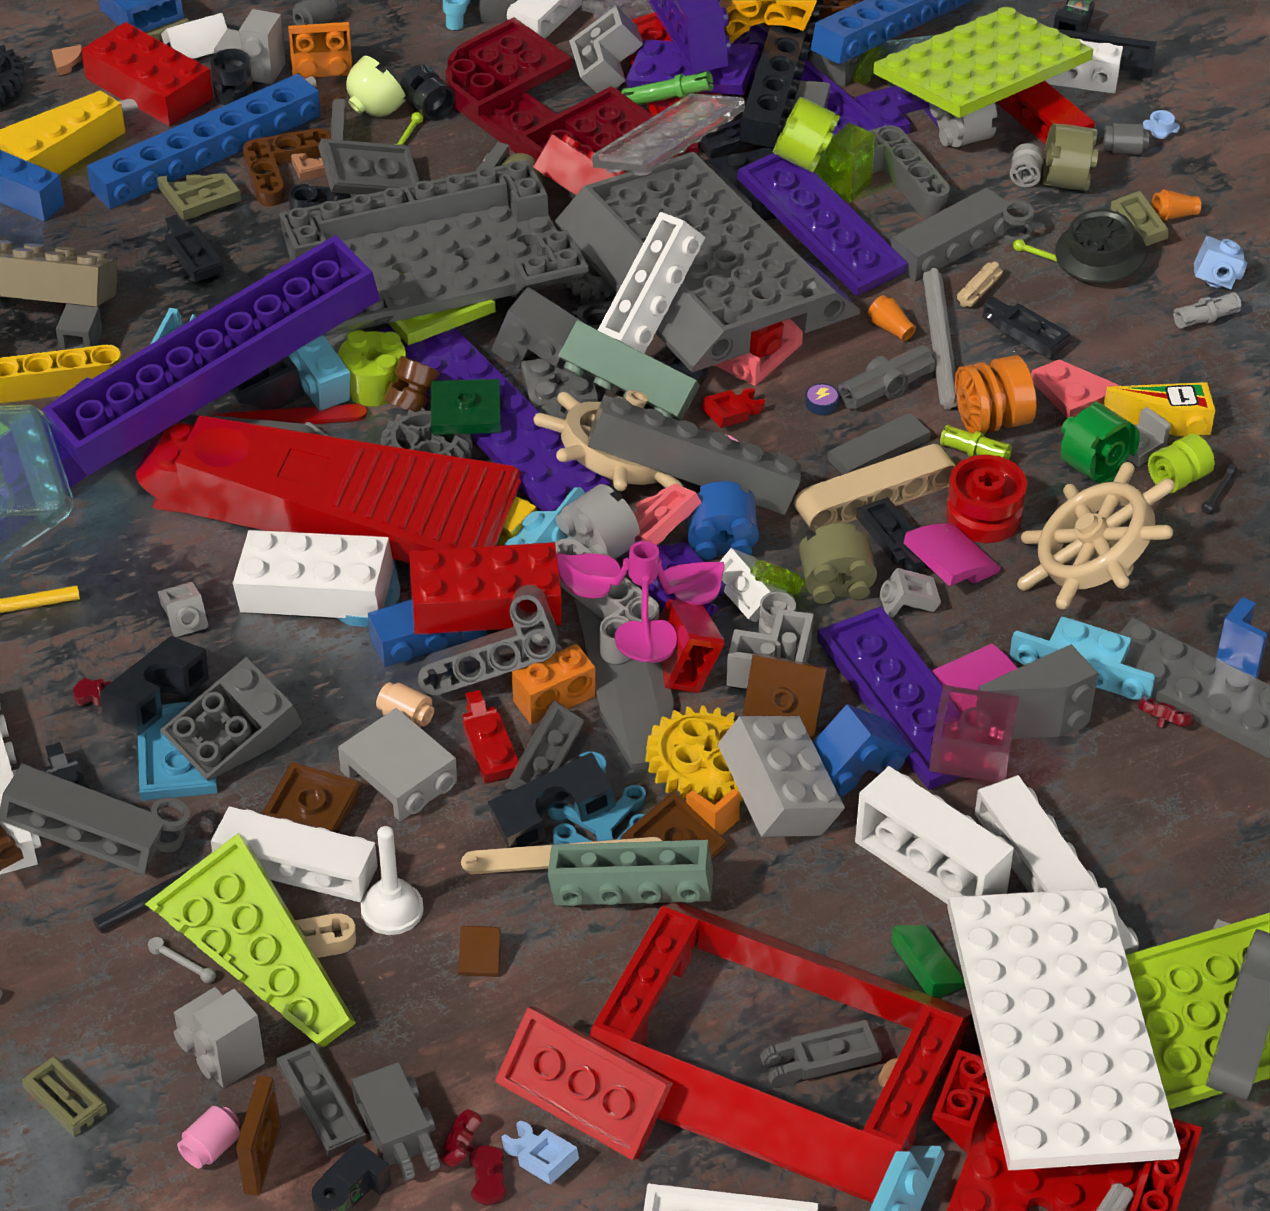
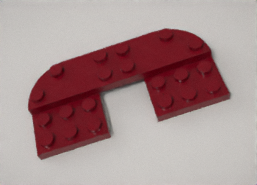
M515 17L462 43L447 59L448 66L445 70L446 83L454 91V107L499 142L508 144L509 149L516 154H528L538 160L551 135L563 138L567 134L581 143L579 149L588 154L592 150L607 159L604 165L614 170L617 166L625 171L626 163L672 139V128L612 86L559 114L554 113L529 95L526 91L571 69L572 58Z

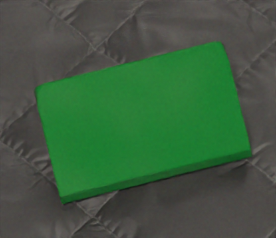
M898 925L893 927L891 944L926 994L940 998L966 987L963 977L926 925Z

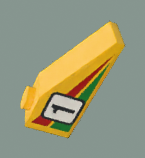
M1207 382L1106 387L1104 405L1134 425L1139 424L1141 410L1148 407L1170 423V435L1186 436L1192 433L1211 435L1215 407Z

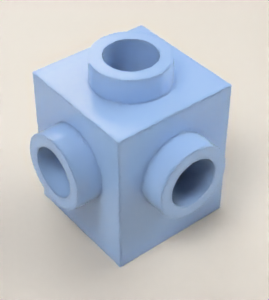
M1207 235L1193 263L1195 277L1203 279L1208 285L1215 288L1223 286L1232 289L1235 280H1241L1247 267V262L1244 261L1243 248L1236 242L1229 239L1221 241Z

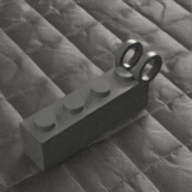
M986 187L893 236L891 247L908 262L904 274L916 282L923 278L924 272L930 271L931 268L940 269L951 262L957 261L960 257L971 251L981 248L984 244L999 236L1001 240L1011 245L1017 239H1022L1027 243L1031 238L1032 230L1028 223L1033 220L1034 208L1029 203L1021 200L1006 202ZM1013 208H1020L1025 210L1028 215L1014 217L1007 211ZM1010 228H1019L1026 234L1021 237H1012L1006 234L1005 231Z
M25 764L20 765L4 790L0 806V821L142 875L147 871L157 851L173 852L182 847L185 839L184 827L188 824L190 817L188 806L176 798L166 797L158 799L153 803L151 811H147ZM164 807H172L179 810L183 818L178 821L162 819L157 811ZM162 830L174 831L178 839L171 843L161 842Z

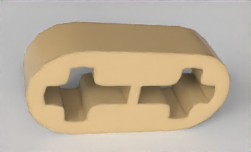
M342 913L295 920L317 958L348 952L356 943L355 923L348 915ZM341 930L343 936L335 937L333 931Z

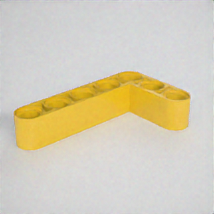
M98 345L0 358V404L62 396L85 378L93 379L122 362L121 352L113 345Z

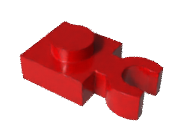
M746 388L742 391L741 395H736L732 390L704 397L701 408L720 428L748 421L749 414H760L766 401L764 399L753 400L756 390L754 388Z

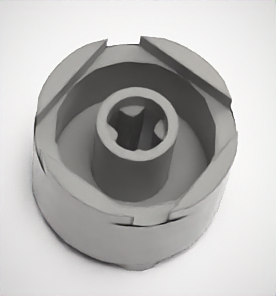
M930 103V111L933 117L937 119L940 129L939 138L943 146L959 147L992 138L996 132V127L991 128L992 119L997 118L995 103L961 118Z
M599 484L566 505L555 519L560 530L570 539L580 542L594 554L607 555L617 559L630 550L634 543L639 542L635 540V537L640 534V529L636 517L626 501L622 498L617 502L610 495L615 490L607 485Z

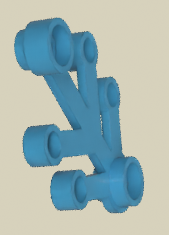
M585 752V753H582V754L579 755V756L582 757V756H584V755H586V754H588V753H591V752ZM592 752L606 776L605 758L597 752ZM639 785L627 786L615 807L584 822H581L577 813L571 807L565 805H556L563 806L564 808L556 809L554 808L555 806L549 808L548 815L554 820H564L566 818L594 833L597 841L613 840L612 831L630 811H638L645 806L646 791ZM632 796H637V797H639V798H638V799H631L630 797H632ZM636 814L631 817L629 828L645 814ZM559 824L553 830L554 844L593 842L577 834L576 829L570 824ZM562 835L570 836L569 838H560Z

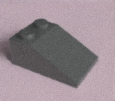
M1072 644L980 685L974 728L983 740L1060 737L1073 730L1078 731L1090 723L1098 672Z

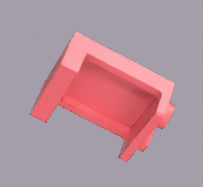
M791 319L781 321L784 324L781 345L775 353L760 359L751 353H747L713 366H717L733 374L736 378L756 386L802 345L803 331Z

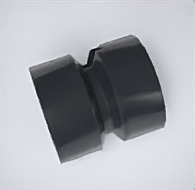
M233 48L220 50L211 57L214 96L217 102L227 105L254 93L248 53Z
M416 65L410 68L402 77L400 86L406 95L404 98L415 106L425 118L429 120L441 119L453 108L455 103L453 89L444 80L440 79L439 75L429 66Z

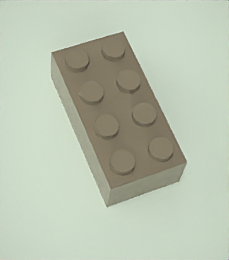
M0 240V296L97 307L116 297L118 258L107 257V252L101 250H89L87 254L75 253V248L56 247L55 251L44 250V245L24 244V248L12 247L11 241Z

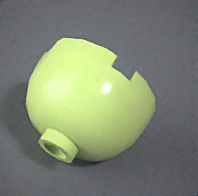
M363 56L349 72L346 88L351 98L348 102L359 114L365 112L370 116L384 117L396 111L406 101L403 99L406 95L400 84L387 70L383 73L375 68L380 63L369 56Z

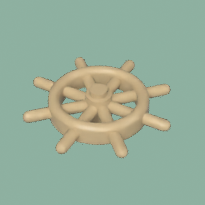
M629 390L626 393L625 399L644 409L648 401V397L645 394L636 390ZM561 392L557 400L568 410L566 419L544 413H538L534 416L533 421L535 425L561 433V439L565 448L557 451L556 457L558 461L568 462L577 460L589 470L612 479L614 488L618 491L625 490L627 483L647 485L659 482L665 488L673 484L683 487V484L671 475L588 447L590 428L601 402L580 403L569 393Z
M1125 462L1121 465L1113 482L1097 484L1081 492L1078 491L1075 485L1067 484L1063 489L1067 501L1053 513L1043 530H1029L1021 535V540L1024 544H1038V558L1041 564L1018 580V588L1022 591L1029 590L1050 576L1055 583L1062 586L1056 599V606L1061 610H1065L1070 606L1077 589L1092 588L1113 579L1118 588H1126L1129 585L1128 576L1134 569L1133 563L1146 549L1150 540H1167L1173 536V529L1169 525H1155V514L1151 505L1173 491L1175 487L1174 481L1166 478L1142 494L1134 486L1128 484L1135 468L1132 463ZM1117 506H1124L1119 511L1114 513ZM1131 520L1129 526L1121 527L1123 524ZM1064 543H1071L1062 549ZM1077 557L1073 565H1065Z

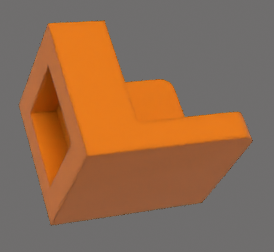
M732 789L721 800L716 799L714 804L693 790L686 795V803L720 835H723L740 819L741 793L735 789Z

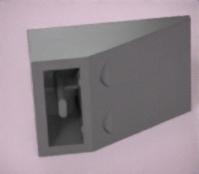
M245 657L162 727L160 731L192 766L209 781L275 748L303 723L294 705Z

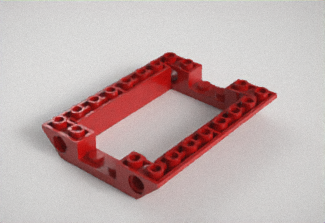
M674 902L663 905L594 1022L589 1037L673 1083L658 1119L873 1204L895 1152H909L911 1146H913L919 1117L939 1076L945 1078L972 1022L973 1016L971 1010L684 903ZM697 941L698 949L912 1029L863 1131L644 1046L647 1040L648 1018L672 975L682 978L691 962V952Z

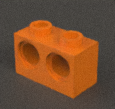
M574 644L554 653L545 661L512 671L513 702L531 725L540 722L553 701L569 709L596 697L595 666L578 644Z

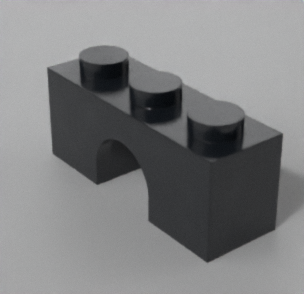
M173 636L167 638L100 691L103 722L138 736L163 717L160 693H175L186 698L209 679L206 649Z
M592 752L582 757H573L563 766L549 773H540L534 776L530 782L513 790L502 791L495 799L488 801L493 821L508 848L534 846L546 840L547 837L541 817L547 809L553 806L565 805L571 807L577 813L581 822L616 806L612 786Z

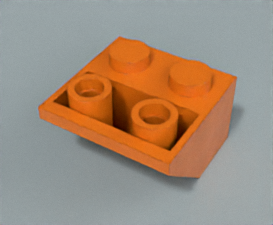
M349 22L288 26L293 75L299 73L303 78L310 76L349 75L350 70L353 68Z

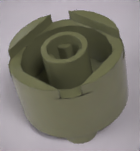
M1052 124L1044 151H1047L1046 162L1043 161L1042 184L1088 191L1091 179L1089 169L1095 168L1098 160V149H1093L1097 140V129L1067 124Z
M834 523L816 529V536L808 541L806 536L801 541L799 554L805 584L816 603L826 604L834 598L848 596L854 600H861L870 594V587L877 578V571L869 535L865 530L862 533L857 531L856 526L853 524Z

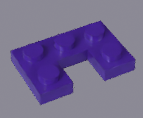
M899 86L856 96V101L885 126L899 127L906 134L910 133V122L903 114L924 109L936 126H938L937 119L931 114L930 103Z

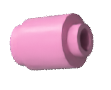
M211 1106L182 1133V1140L177 1144L179 1152L195 1168L200 1169L205 1164L211 1165L239 1139L240 1130L238 1127L240 1126V1121L238 1117L227 1107Z

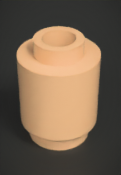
M388 682L383 686L377 697L376 707L382 711L383 716L397 708L420 728L427 726L434 714L431 697L400 682L396 684Z

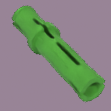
M710 71L688 76L678 74L674 79L622 89V94H627L626 97L641 105L675 97L685 99L688 98L689 94L712 91L714 85H709V83L714 82Z

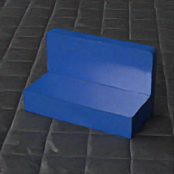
M1242 597L1224 620L1216 659L1258 679L1268 634L1251 625L1256 603Z

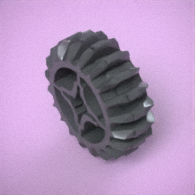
M423 407L418 412L408 409L406 416L397 414L395 421L387 422V427L385 430H382L380 437L381 445L467 459L472 457L471 449L473 445L470 434L432 435L431 411H425Z

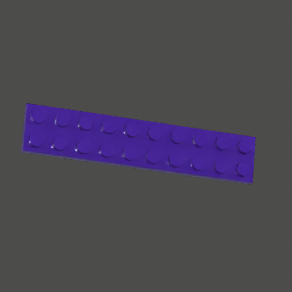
M388 326L377 332L386 333L395 331L391 326ZM456 328L409 346L400 337L405 347L407 358L441 371L438 381L500 379L501 432L470 434V438L494 463L511 465L520 470L522 482L519 489L541 511H556L575 487H581L585 493L599 484L610 487V482L605 477L589 470L577 460L568 462L558 461L556 457L557 451L565 448L561 439V433L535 425L533 421L534 416L540 412Z

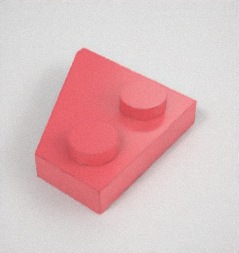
M1060 359L1036 368L1031 373L1033 383L1066 418L1076 417L1082 410L1094 402H1100L1104 405L1106 387L1120 386Z
M673 484L661 490L655 496L647 497L636 503L638 511L634 512V515L639 525L640 534L635 537V540L648 541L655 545L661 543L676 526L686 520L702 503L697 493L678 484Z

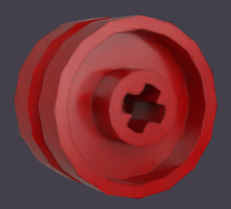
M976 455L960 461L952 469L949 482V497L946 508L948 524L955 525L974 542L995 543L1012 537L1020 529L1027 489V480L1024 472L1014 462L1000 456Z

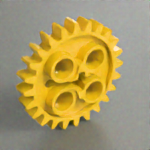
M701 705L699 713H695L688 706L686 707L685 715L673 710L671 719L662 716L660 726L653 725L652 733L648 735L645 761L649 762L648 772L656 773L655 783L667 782L665 792L670 793L673 790L680 791L679 796L682 799H685L686 795L693 790L712 804H714L716 799L721 800L732 789L740 792L718 747L719 741L735 723V713L731 712L724 717L721 716L719 707L712 714L708 713L706 707ZM740 795V802H742L743 797Z

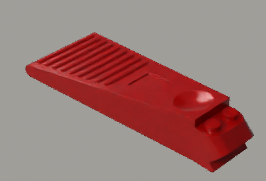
M200 415L195 425L175 424L157 436L150 443L136 471V478L139 484L156 498L152 507L157 510L187 513L264 531L388 537L392 558L409 563V551L496 546L522 482L520 470L511 465Z

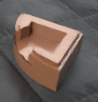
M81 45L51 50L58 76L70 73L72 67L82 61Z
M305 153L291 155L292 165L300 181L326 176L322 158H319V160L308 158Z

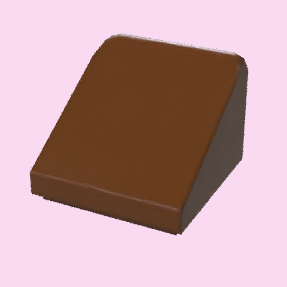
M462 926L460 930L458 975L498 977L501 954V929L492 926Z

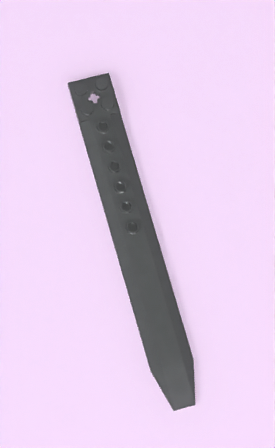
M545 359L521 361V373L527 399L540 413L566 419L568 410L557 400L561 392L569 393L580 403L598 402L593 377L585 372L582 377L571 373L563 368L565 362L562 359L556 367ZM556 383H564V386H557ZM606 478L610 482V487L615 490L610 495L618 502L622 499L621 491L614 488L612 479ZM630 550L615 559L620 568L623 567V559L628 558ZM627 572L625 577L633 584H635ZM635 584L642 590V586ZM573 597L586 655L595 666V692L600 716L631 769L649 768V762L645 761L648 735H651L653 725L660 726L662 716L671 719L674 709L671 689L664 687L662 663L641 662L632 658L622 664L606 662L600 654V625L603 619Z

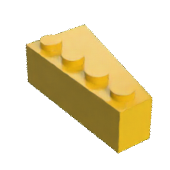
M100 90L0 129V150L60 174L126 133L121 102Z

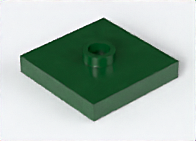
M500 379L431 381L432 435L501 432Z

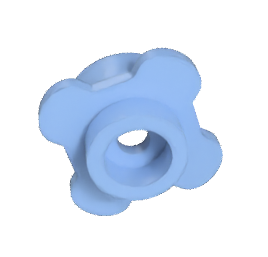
M1165 110L1154 111L1150 115V120L1143 122V128L1150 130L1151 134L1159 139L1166 138L1170 133H1177L1180 125L1174 123V115Z

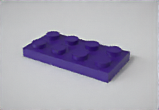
M643 40V45L637 53L626 82L628 88L674 79L678 74L688 76L693 75L673 41ZM731 44V54H727L728 66L708 70L712 74L714 82L709 83V85L713 84L714 88L712 91H703L702 93L744 95L760 55L758 45Z

